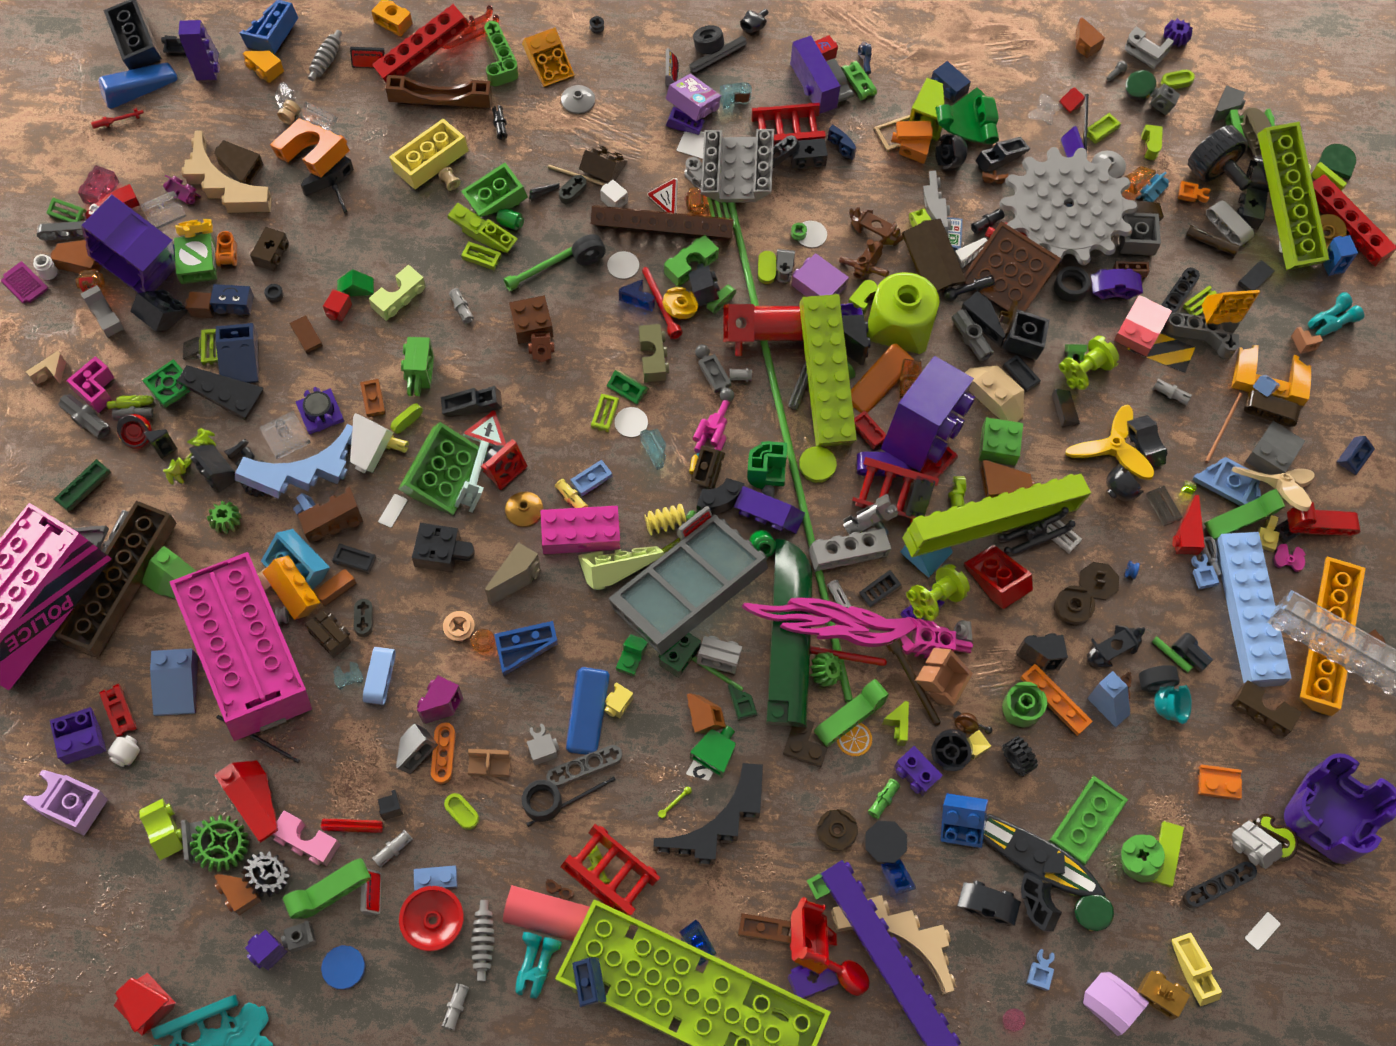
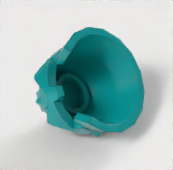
M1169 685L1160 687L1154 697V706L1157 713L1167 720L1176 721L1181 724L1186 723L1192 708L1191 694L1187 685L1179 686V689H1174V686Z

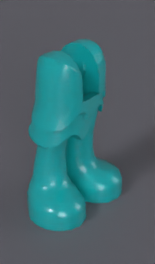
M1342 292L1337 296L1336 304L1325 312H1320L1310 319L1308 327L1313 329L1322 324L1323 327L1315 335L1323 337L1341 329L1342 325L1346 323L1361 321L1364 319L1365 314L1360 306L1355 305L1351 307L1353 303L1352 297L1347 292ZM1344 311H1347L1345 314H1343V315L1340 316L1339 318L1335 317L1336 315H1338V314H1340V313H1342V312H1344Z
M523 932L522 940L526 944L527 949L522 968L518 972L515 991L516 994L522 996L527 980L534 981L530 998L537 999L548 977L549 969L547 967L554 952L560 950L562 942L544 937L538 966L533 968L542 937L530 932Z

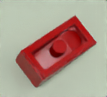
M947 446L939 462L936 464L928 460L920 473L939 478L955 462L958 454Z

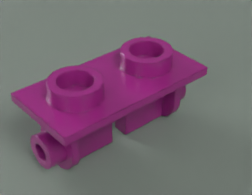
M165 175V177L169 178L168 182L166 181L163 184L165 191L174 196H177L179 193L177 198L186 204H193L196 195L201 197L196 193V188L189 184L184 186L182 184L183 180L176 176L171 178Z

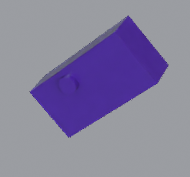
M812 36L793 41L790 65L800 80L805 95L809 96L812 103H820L819 114L837 108L840 84Z

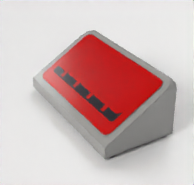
M708 506L704 507L678 528L677 536L683 540L712 517L710 508Z
M367 869L371 879L361 886L360 911L364 915L380 914L381 873Z

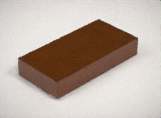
M306 315L289 323L306 354L323 346Z

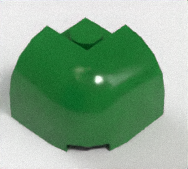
M766 441L761 442L760 445L752 450L750 449L747 479L752 486L763 489L765 485H785L787 443Z

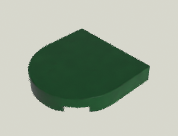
M1331 144L1323 150L1318 163L1322 162L1336 175L1349 180L1356 165V155L1345 145Z

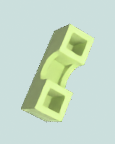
M409 265L395 276L400 287L398 291L388 292L381 287L368 298L371 308L386 321L390 317L395 316L403 306L408 305L411 299L417 294L422 293L426 287L424 278Z

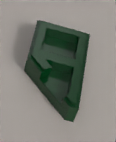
M729 684L728 691L738 721L757 716L752 695Z

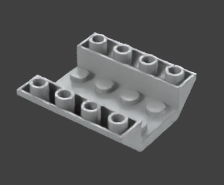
M757 129L756 137H723L722 130H704L701 194L718 202H756L771 194L774 129Z

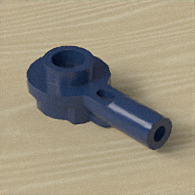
M862 42L858 47V55L863 59L864 71L868 75L871 74L872 48L871 44Z

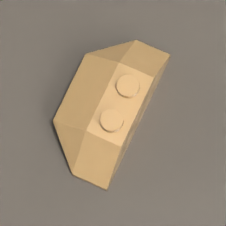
M999 366L974 367L965 372L974 378L969 391L1000 420L1019 422L1023 418L1024 389Z

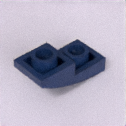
M831 125L827 140L839 146L838 152L853 160L856 152L855 144L842 130Z

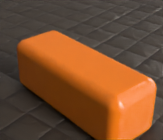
M892 344L852 387L853 408L860 413L864 411L868 413L913 365V357L898 344Z

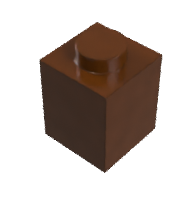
M189 293V298L185 301V308L189 311L191 317L213 318L214 311L210 304L212 293Z

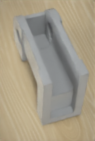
M1136 26L1129 34L1125 50L1154 69L1170 52L1174 41L1168 38L1161 46H1158L1145 38L1146 32Z
M97 285L81 293V296L92 314L95 315L107 338L124 329Z

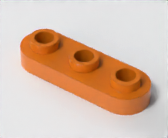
M450 723L439 724L434 732V740L438 745L432 753L431 776L438 784H445L452 778L456 732ZM448 732L449 736L442 737V734ZM442 752H447V756L441 757L440 754ZM440 772H446L444 777L438 776Z

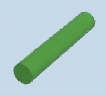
M1156 636L1153 639L1152 643L1187 673L1193 668L1160 638Z

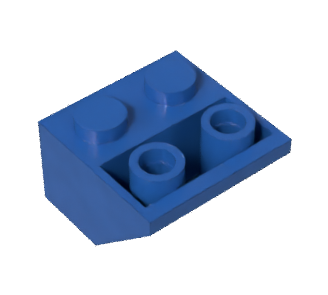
M947 793L943 804L941 842L982 848L988 799Z

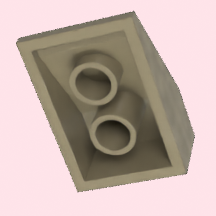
M519 542L485 588L489 604H495L529 585L533 579L536 580L541 572L538 553Z

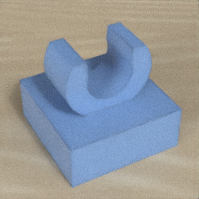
M301 493L296 497L300 504L296 505L293 509L298 515L316 504L312 497Z

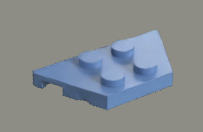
M1227 457L1207 467L1203 472L1197 473L1192 479L1194 482L1239 506L1256 500L1261 496L1260 480L1233 472V466L1248 468Z

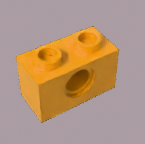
M381 0L371 11L374 23L400 37L413 24L411 13L407 9L396 5L393 1Z

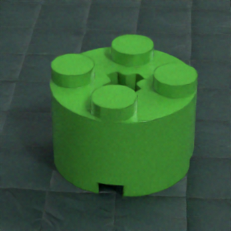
M1017 683L1009 690L1003 700L1002 710L1007 722L1018 727L1035 725L1047 708V697L1034 683Z
M1141 834L1129 838L1123 844L1121 852V864L1124 872L1139 882H1150L1158 878L1164 868L1165 861L1164 849L1160 842L1152 835ZM1143 856L1144 858H1146V861H1143L1142 858L1139 857Z

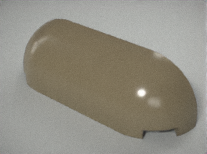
M1252 107L1243 112L1244 117L1241 127L1253 155L1262 156L1257 134L1264 128L1272 126L1264 112Z

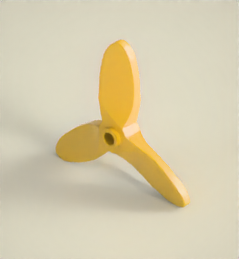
M1124 405L1118 410L1113 420L1111 435L1108 438L1073 445L1065 453L1068 457L1072 458L1112 455L1116 457L1124 468L1135 476L1144 480H1151L1154 476V470L1149 461L1137 449L1125 442L1129 436L1127 421L1133 420V411L1130 405Z

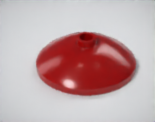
M426 886L414 891L404 901L399 914V927L403 937L410 945L423 951H437L450 945L458 937L464 921L463 908L459 899L450 890L440 886ZM431 918H437L435 924H430Z

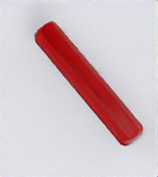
M324 818L321 821V829L323 831L381 833L384 826L383 822L379 820Z

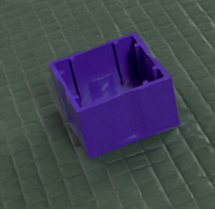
M112 194L81 225L83 236L86 240L88 256L121 279L137 293L155 291L175 270L173 240Z

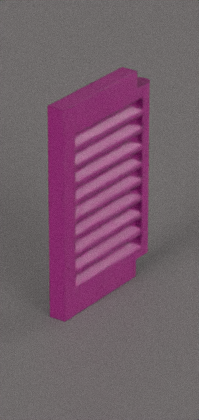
M22 261L4 273V278L1 279V282L23 304L27 301L31 303L49 289Z

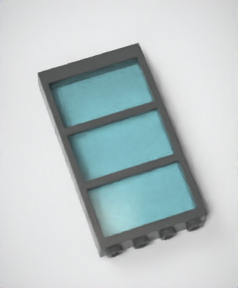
M713 515L608 599L612 609L662 655L768 569L767 557L762 551H757L749 540H744L736 529H731L723 518L720 519Z

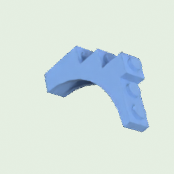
M347 424L341 435L329 447L304 460L273 464L243 457L235 472V481L278 499L281 493L286 492L289 484L309 491L311 486H315L318 477L338 484L340 479L345 478L348 471L345 468V458L348 454L346 449L352 442L353 426Z

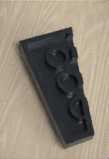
M186 365L177 379L178 384L245 420L264 389L260 386Z

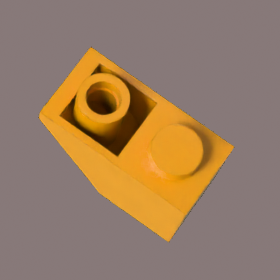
M245 51L243 53L246 67L250 70L253 69L260 79H265L268 83L284 72L281 60L270 51Z

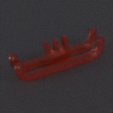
M488 5L485 14L475 19L472 15L469 16V21L465 18L469 27L459 34L461 37L448 42L442 48L451 49L485 34L484 27L476 29V25L487 21L492 16L493 7ZM497 14L493 15L492 21L499 23V16Z

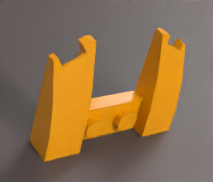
M1253 345L1251 349L1243 350L1242 347L1238 349L1231 388L1246 392L1258 391L1253 385L1262 376L1256 374L1259 345ZM1294 355L1289 382L1272 378L1280 384V387L1271 395L1304 406L1310 396L1311 365L1307 366L1299 360L1300 357Z

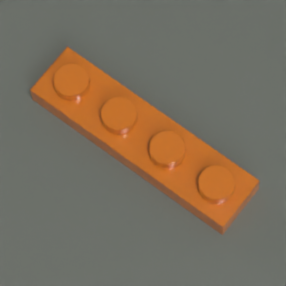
M1036 664L1020 677L1023 682L1036 684L1045 693L1047 706L1077 736L1093 722Z

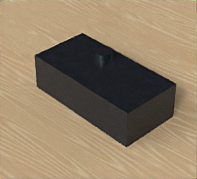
M126 0L103 10L121 58L129 70L142 68L162 59L144 11L137 0Z

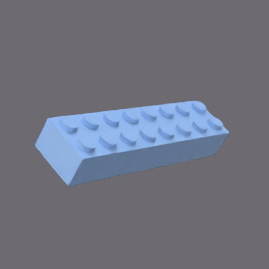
M1259 532L1221 534L1215 541L1217 559L1222 573L1221 579L1243 683L1249 680L1259 687L1283 686L1291 679V673Z

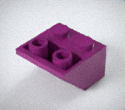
M437 675L435 680L430 681L425 697H421L419 700L417 711L421 721L425 724L453 716L463 699L459 685Z

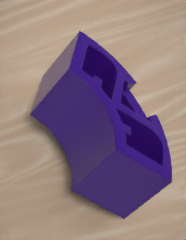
M1100 269L1097 273L1091 274L1093 293L1102 300L1111 297H1121L1128 300L1143 293L1141 275L1132 269Z

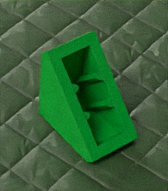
M352 269L337 280V291L349 296L373 295L374 278Z

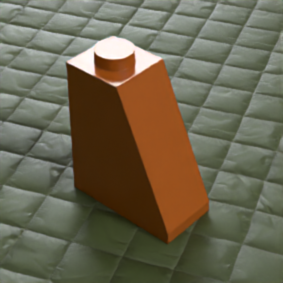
M86 240L58 243L55 250L51 252V259L57 269L97 278L102 268L99 263L88 256Z
M983 460L981 464L980 474L985 498L998 497V495L1004 492L1009 494L1022 487L1027 489L1035 484L1029 473L988 460Z

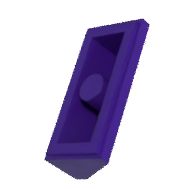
M1076 126L1072 127L1061 138L1067 158L1073 157L1077 149L1084 148Z

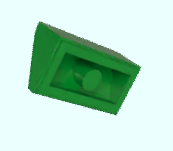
M619 370L614 371L607 384V387L636 404L641 401L649 389Z

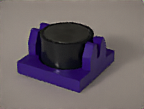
M314 387L313 393L306 390L304 393L305 398L295 401L309 435L344 422L331 388L321 392L320 388Z

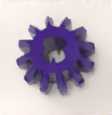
M1177 18L1174 21L1171 19L1164 28L1163 38L1166 40L1170 38L1174 41L1173 45H1177L1178 48L1181 45L1185 46L1191 40L1193 27H1190V23H1185L1184 20L1180 21Z

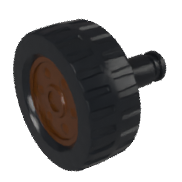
M1232 125L1224 126L1209 135L1196 147L1188 159L1189 168L1203 182L1212 181L1225 173L1236 186H1239L1241 191L1246 190L1252 184V180L1237 165L1238 160L1248 148V141Z

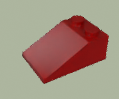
M995 545L990 546L964 562L966 569L988 597L1002 609L1033 591L1032 573Z

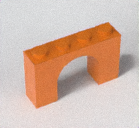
M300 118L270 144L277 158L286 162L291 161L304 148L318 144L302 159L309 172L318 177H322L350 151L347 146V140L342 135L334 134L330 130L327 131Z

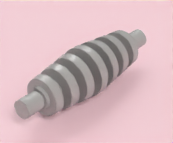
M340 30L330 34L317 49L309 67L311 73L308 79L310 81H314L316 77L322 76L323 72L334 61V57L341 44L340 37L342 32Z
M480 900V909L475 912L474 916L479 919L473 922V926L479 928L472 929V935L477 937L471 938V943L478 945L472 946L471 951L478 953L472 955V960L478 962L473 964V969L477 971V981L485 982L486 972L491 968V964L486 962L492 961V955L487 953L493 952L494 949L493 946L487 944H493L495 938L488 937L494 935V929L487 928L493 926V921L488 920V918L493 917L492 912L488 910V900Z

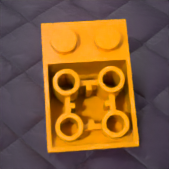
M556 27L524 38L522 45L543 87L575 76Z
M1260 290L1208 295L1202 304L1206 324L1238 323L1242 321L1259 295Z

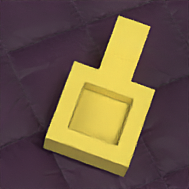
M1271 515L1266 520L1265 528L1261 527L1258 530L1264 550L1271 552L1276 550L1280 533L1274 531L1279 517Z

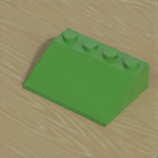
M439 422L430 431L398 490L417 501L454 515L457 507H455L456 499L465 481H470L479 446Z

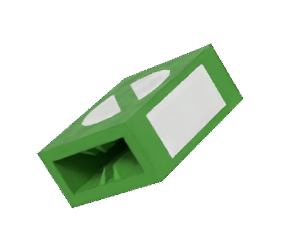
M211 233L199 234L190 238H185V236L174 238L176 275L181 284L217 279L215 242Z

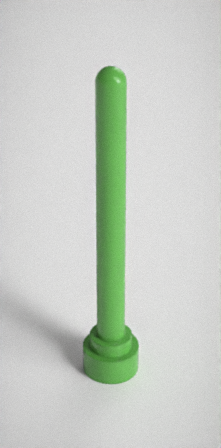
M572 247L518 276L510 275L504 278L505 286L510 292L515 290L520 282L573 255Z

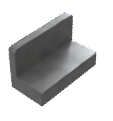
M181 820L184 861L191 867L201 865L202 861L196 863L194 860L197 855H191V850L194 848L190 847V842L195 841L191 838L192 834L197 833L195 828L197 826L204 828L202 821L189 823L186 820ZM208 834L204 837L201 844L203 851L210 844V836Z

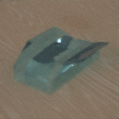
M645 429L640 431V441L656 470L663 468L666 454L664 453L666 443L659 430L649 431Z

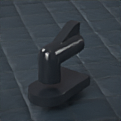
M243 439L234 447L224 451L229 459L239 452L244 455L243 457L252 460L255 457L254 453L246 447L249 443L247 439ZM243 457L240 458L237 462H235L237 467L239 466Z

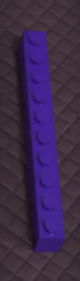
M841 860L820 873L819 875L925 1046L960 1045L961 1042L954 1032L950 1033L947 1025L949 1023L943 1013L938 1014L935 1009L937 1003L930 993L927 995L923 990L924 982L918 974L915 976L910 969L913 967L911 961L906 955L903 957L899 949L901 946L895 937L891 938L887 932L889 926L883 918L879 919L875 913L878 910L872 899L867 900L864 892L866 890L860 880L855 881L852 876L854 870L851 865Z

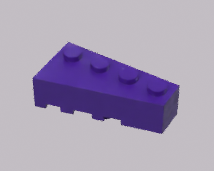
M201 20L179 21L178 35L196 80H217V73L220 72L219 52L210 38L206 27H204Z

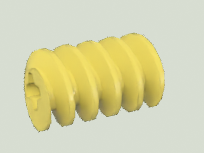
M678 504L677 510L674 506H670V512L664 507L662 513L659 509H656L655 515L652 511H648L647 517L644 514L650 535H653V529L659 534L661 527L667 532L669 525L672 530H675V524H678L680 527L683 525V522H686L682 504Z

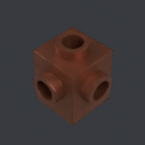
M550 332L531 334L532 343H528L529 354L533 355V360L537 359L538 362H545L551 359V353H555L554 342L550 341Z

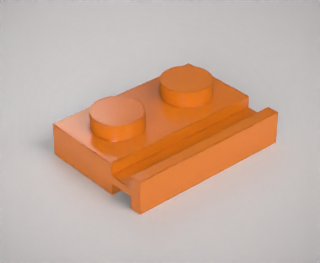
M1202 764L1199 766V795L1232 800L1242 799V770Z

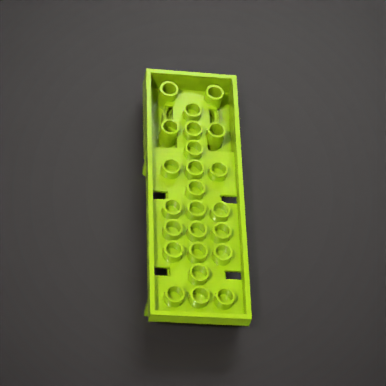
M595 899L555 978L557 982L571 988L572 992L577 994L572 963L589 957L599 958L603 984L610 987L606 995V1002L602 1004L689 1046H817L831 1013L818 1005ZM631 924L638 927L633 940L625 936ZM701 957L708 960L703 973L695 970ZM673 1018L681 1021L677 1032L669 1029Z

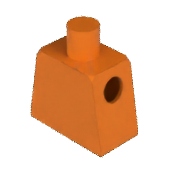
M893 132L891 142L901 144L899 149L900 155L922 164L925 163L931 139L897 140V133Z

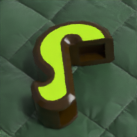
M1261 814L1252 823L1282 844L1283 855L1273 864L1281 865L1288 862L1295 856L1298 849L1299 841L1296 833L1285 825H1274V816Z

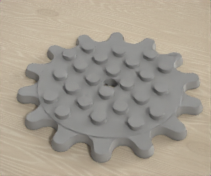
M1052 147L1047 151V161L1038 162L1032 157H1026L1022 162L1026 175L1017 176L1011 174L1005 180L1006 185L1015 192L1014 196L1001 199L999 204L1001 209L1012 211L1015 214V218L1008 222L1007 225L1018 232L1025 233L1028 238L1060 258H1063L1066 254H1073L1079 264L1086 265L1091 260L1090 252L1093 249H1099L1106 255H1112L1116 248L1111 238L1114 235L1128 237L1132 234L1131 225L1126 223L1122 217L1125 214L1135 213L1138 208L1137 203L1122 197V192L1129 189L1130 181L1126 177L1113 178L1109 175V171L1112 169L1110 159L1106 158L1099 163H1091L1087 160V152L1084 148L1077 149L1073 157L1067 158L1060 154L1058 148ZM1071 201L1073 204L1072 207H1067L1064 205L1065 202Z

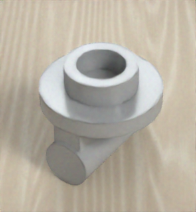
M959 621L954 627L956 638L972 642L971 622Z

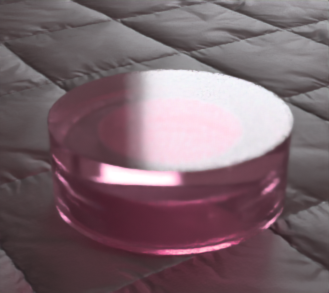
M1013 1008L1004 1013L1003 1024L1006 1029L1016 1032L1024 1027L1026 1019L1022 1011Z

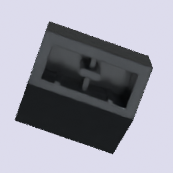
M160 289L137 293L130 312L157 332L169 330L188 310L182 305L181 301L173 298L168 291Z
M864 314L842 316L846 355L858 364L864 365L865 358H868V348L871 347L870 337H867L866 334L868 332V322L864 320Z
M213 444L189 448L192 454L190 459L195 464L199 473L206 478L205 480L211 488L216 487L221 492L235 482V471Z
M1056 633L1047 634L1045 637L1027 636L1016 651L1019 658L1030 666L1036 664L1043 672L1060 670L1068 658L1064 636L1057 635Z

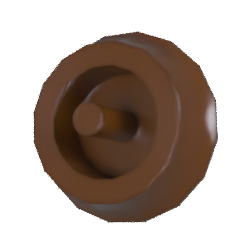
M961 713L954 720L956 728L964 733L971 734L978 731V720L973 714Z

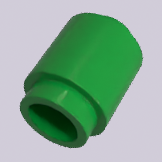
M506 208L498 211L496 221L501 226L513 230H518L523 226L524 218L522 213Z

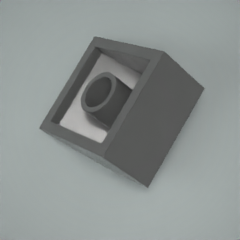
M1125 214L1122 219L1131 225L1132 234L1128 237L1119 235L1120 254L1156 255L1161 245L1159 214Z

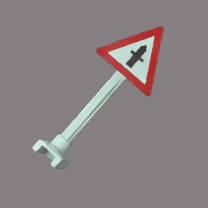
M495 411L490 412L463 434L467 438L479 441L480 446L470 481H465L456 499L455 507L458 508L460 503L470 507L469 512L472 513L484 488L478 486L477 482L481 472L480 466L483 464L488 445L494 447L496 445L505 446L506 444Z

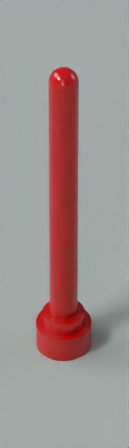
M644 267L642 269L644 277L668 325L667 334L670 339H677L683 334L680 325L674 323L671 315L664 309L660 291L649 268Z
M810 646V654L818 655L819 653L830 652L838 656V659L885 666L887 664V660L884 658Z

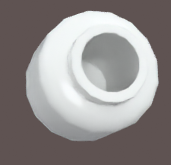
M128 735L125 738L117 737L108 750L109 760L121 767L131 765L140 752V748L136 745L138 741Z

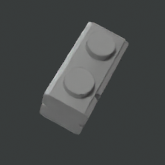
M704 636L698 653L697 664L735 674L742 646H739L734 641H721L716 636Z
M1249 820L1232 833L1234 849L1238 853L1243 852L1254 865L1259 864L1264 869H1267L1283 855L1282 844Z

